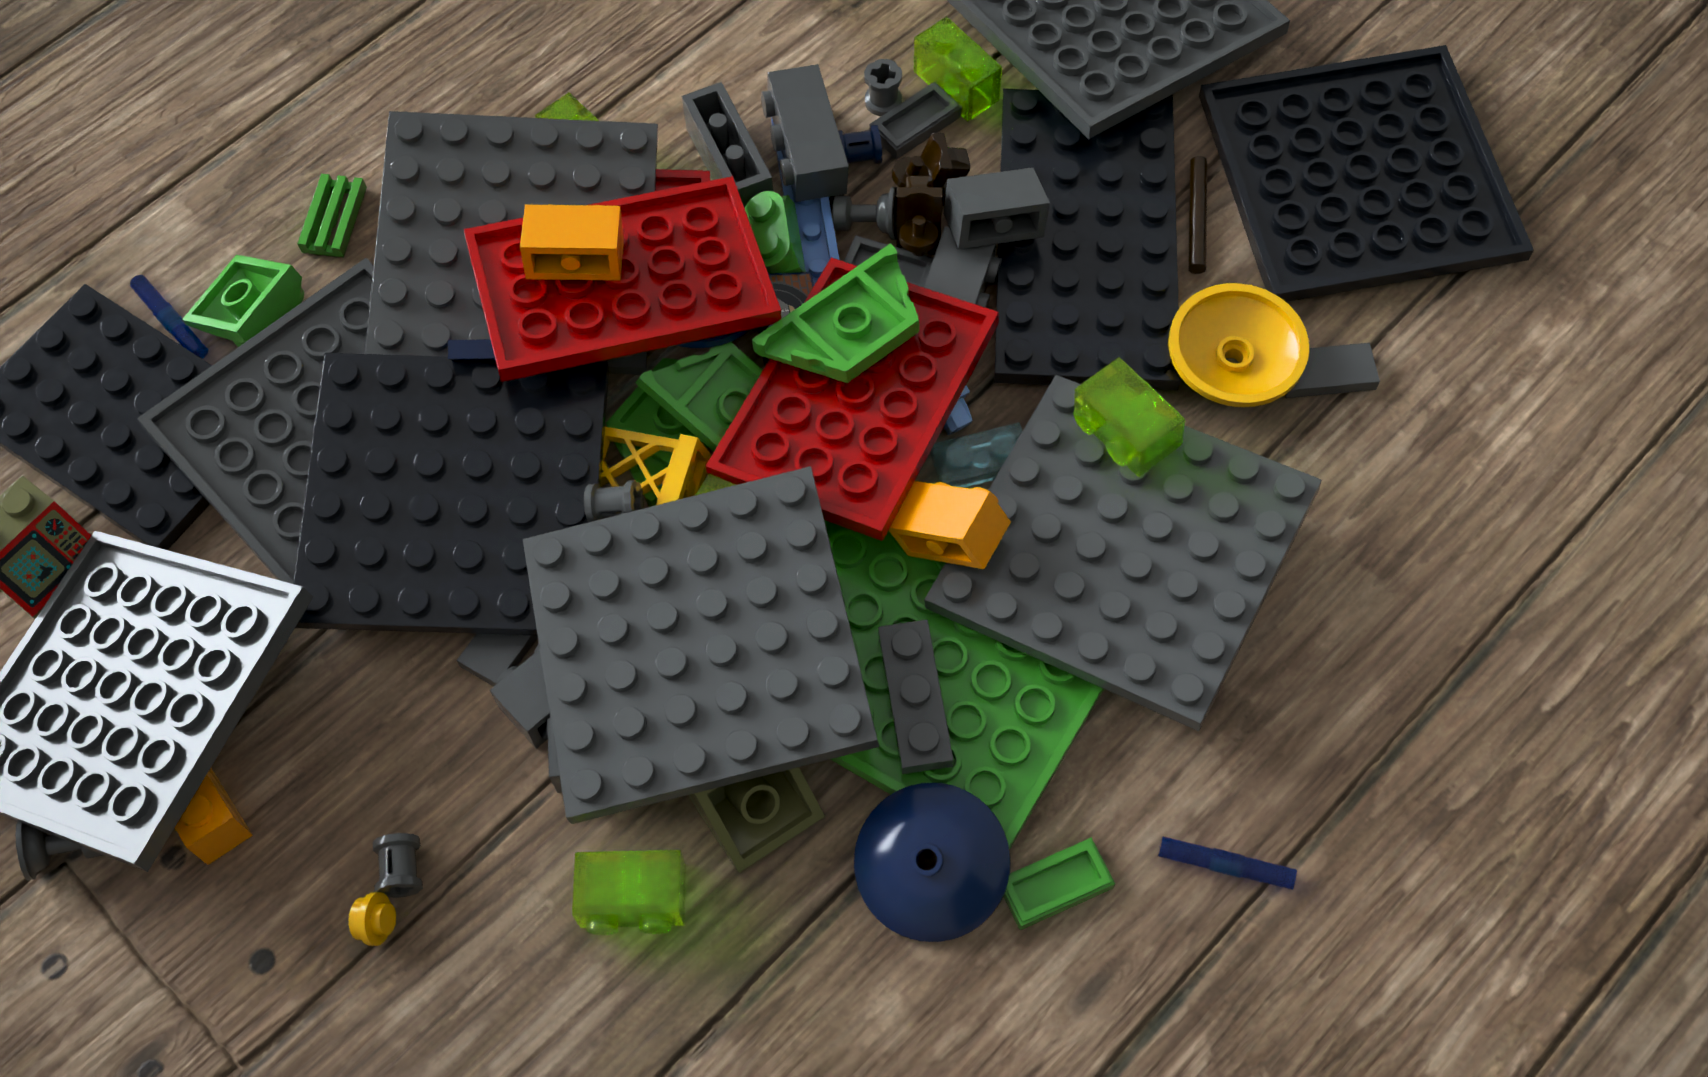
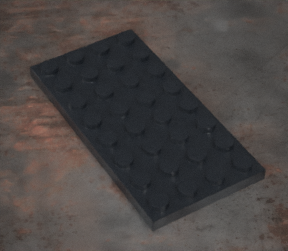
M1003 89L1000 172L1034 168L1049 199L1050 207L1044 237L998 244V258H1002L997 277L996 311L999 312V324L995 334L994 383L1050 385L1055 375H1058L1086 387L1178 391L1181 377L1172 363L1168 347L1171 324L1179 309L1173 95L1088 139L1039 90Z

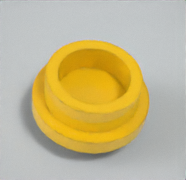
M371 892L365 897L357 898L352 904L349 913V930L354 939L362 940L368 946L383 944L388 935L394 930L396 911L386 894Z

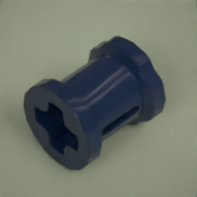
M871 125L869 130L843 133L842 130H838L848 163L873 160L875 164L882 163V145L878 125Z

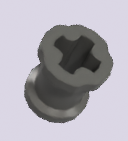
M878 59L868 64L864 71V81L869 86L865 93V106L872 114L882 116L902 103V94L898 89L902 82V70L897 66L896 62L889 59Z
M636 480L627 481L625 486L601 488L599 484H588L585 488L584 510L588 522L644 509L643 490L640 483Z
M395 833L376 838L372 845L373 851L378 854L379 881L374 885V892H382L388 898H401L419 893L423 889V881L417 878L416 850L421 846L419 836L408 833Z

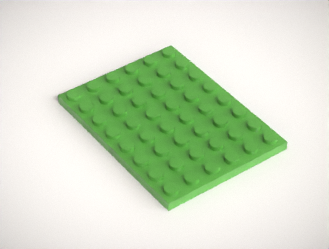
M824 520L879 747L830 760L890 795L902 788L920 783H944L964 789L979 798L995 814L1003 827L1009 849H1011L1104 689L926 609L924 599L945 562L908 556L889 530L884 540L880 541ZM928 619L952 749L953 767L902 774L878 627Z

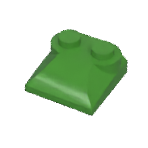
M763 191L753 196L747 202L744 209L767 272H806L795 203L788 194L781 197L774 191Z
M235 255L182 320L187 326L229 339L239 347L302 303L304 298V290L301 288L302 277L290 264Z

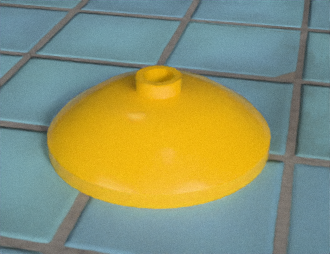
M1241 283L1214 285L1188 298L1175 314L1168 338L1172 363L1183 381L1201 396L1216 403L1233 407H1255L1281 398L1298 383L1309 357L1307 331L1295 310L1272 292L1257 286ZM1226 358H1234L1239 363L1229 362Z

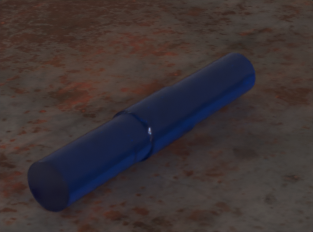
M137 275L132 278L130 287L152 311L163 327L171 333L181 346L198 357L205 358L208 354V348L182 320L183 318L172 305L163 298L144 275Z
M1164 836L1161 838L1158 857L1291 890L1294 888L1297 876V869Z

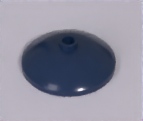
M920 783L892 793L881 801L869 814L856 842L854 872L859 892L865 904L883 925L897 934L913 940L942 942L953 940L972 932L995 912L1006 892L1010 877V849L1001 823L990 808L979 798L953 785ZM925 850H932L937 856V863L931 870H923L919 865V856Z

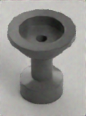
M891 187L889 193L882 194L877 204H852L850 196H835L833 201V225L835 231H849L853 222H877V226L882 233L889 234L891 240H896L897 187Z
M18 821L16 824L17 855L21 871L27 881L36 879L37 873L47 868L51 855L82 850L86 859L104 856L54 835H48L46 832L25 825L22 822Z

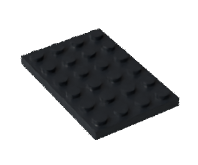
M84 284L0 367V446L139 542L168 550L206 510L210 503L146 432L137 418L212 365L90 286Z

